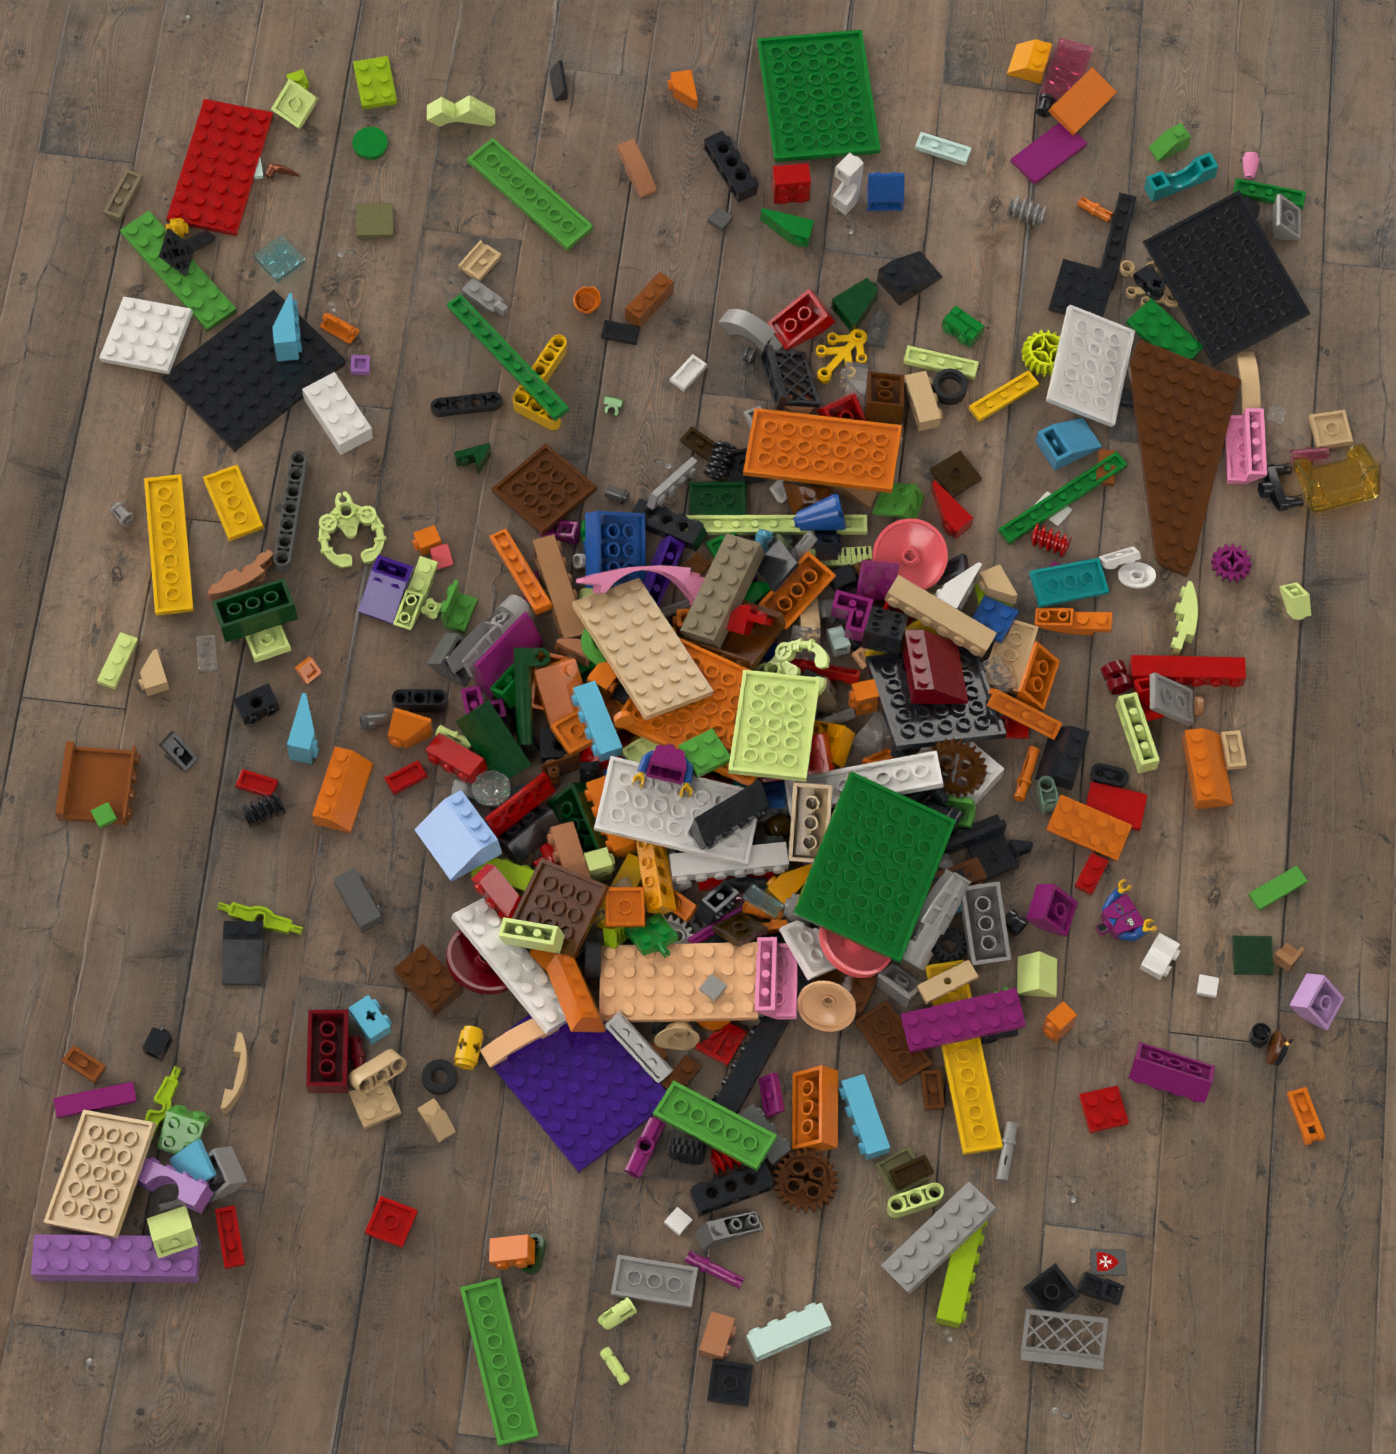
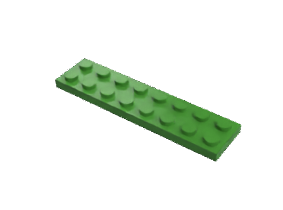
M491 138L467 158V163L566 251L570 250L593 230V225L494 138Z
M150 211L120 230L121 235L186 308L192 309V315L207 332L237 313L233 304L193 259L187 277H185L159 257L166 229Z
M500 1278L460 1287L498 1447L539 1437Z

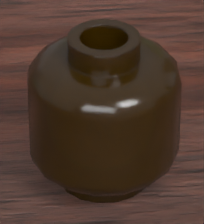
M784 813L769 817L764 825L767 837L774 841H779L790 836L791 817H787Z

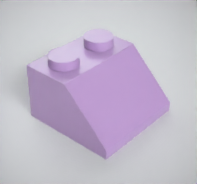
M1306 973L1289 1006L1299 1017L1324 1030H1328L1344 997L1325 975Z

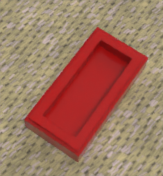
M419 760L384 777V780L393 795H396L425 780L428 776Z
M242 769L235 786L237 789L263 797L267 795L271 799V793L276 791L279 780Z

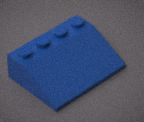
M610 511L585 513L586 576L619 568L646 566L645 513ZM639 570L629 573L617 580L610 588L640 578L643 583L646 571ZM586 585V588H593V585Z

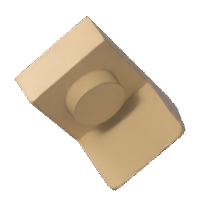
M435 1098L417 1108V1111L439 1143L456 1133L447 1113L441 1109Z

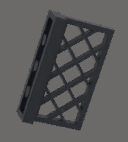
M765 345L760 358L775 410H783L784 406L819 408L820 400L805 352L774 350L772 345ZM776 357H781L784 359V361L782 362ZM793 358H801L802 362L799 363ZM789 362V363H791L792 365H794L795 368L792 369L791 367H789V366L786 365V364ZM780 369H784L788 372V374H784L780 371ZM800 369V370L803 371L806 375H804V376L801 375L800 373L797 372V370ZM793 375L794 377L799 379V381L796 382L790 377ZM784 382H788L792 385V387L789 388L784 384ZM804 382L809 386V388H805L801 385V383ZM797 388L798 390H800L801 392H803V394H802V395L798 394L797 392L794 391V389ZM788 395H792L796 400L788 399ZM807 395L810 398H812L813 401H809L804 397Z

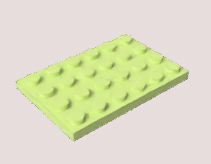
M743 670L728 768L729 774L807 781L820 678Z

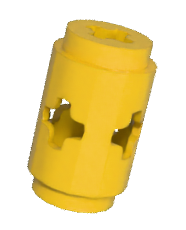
M464 1026L463 1030H461L454 1056L455 1066L465 1070H473L477 1065L484 1039L482 1029L474 1026Z

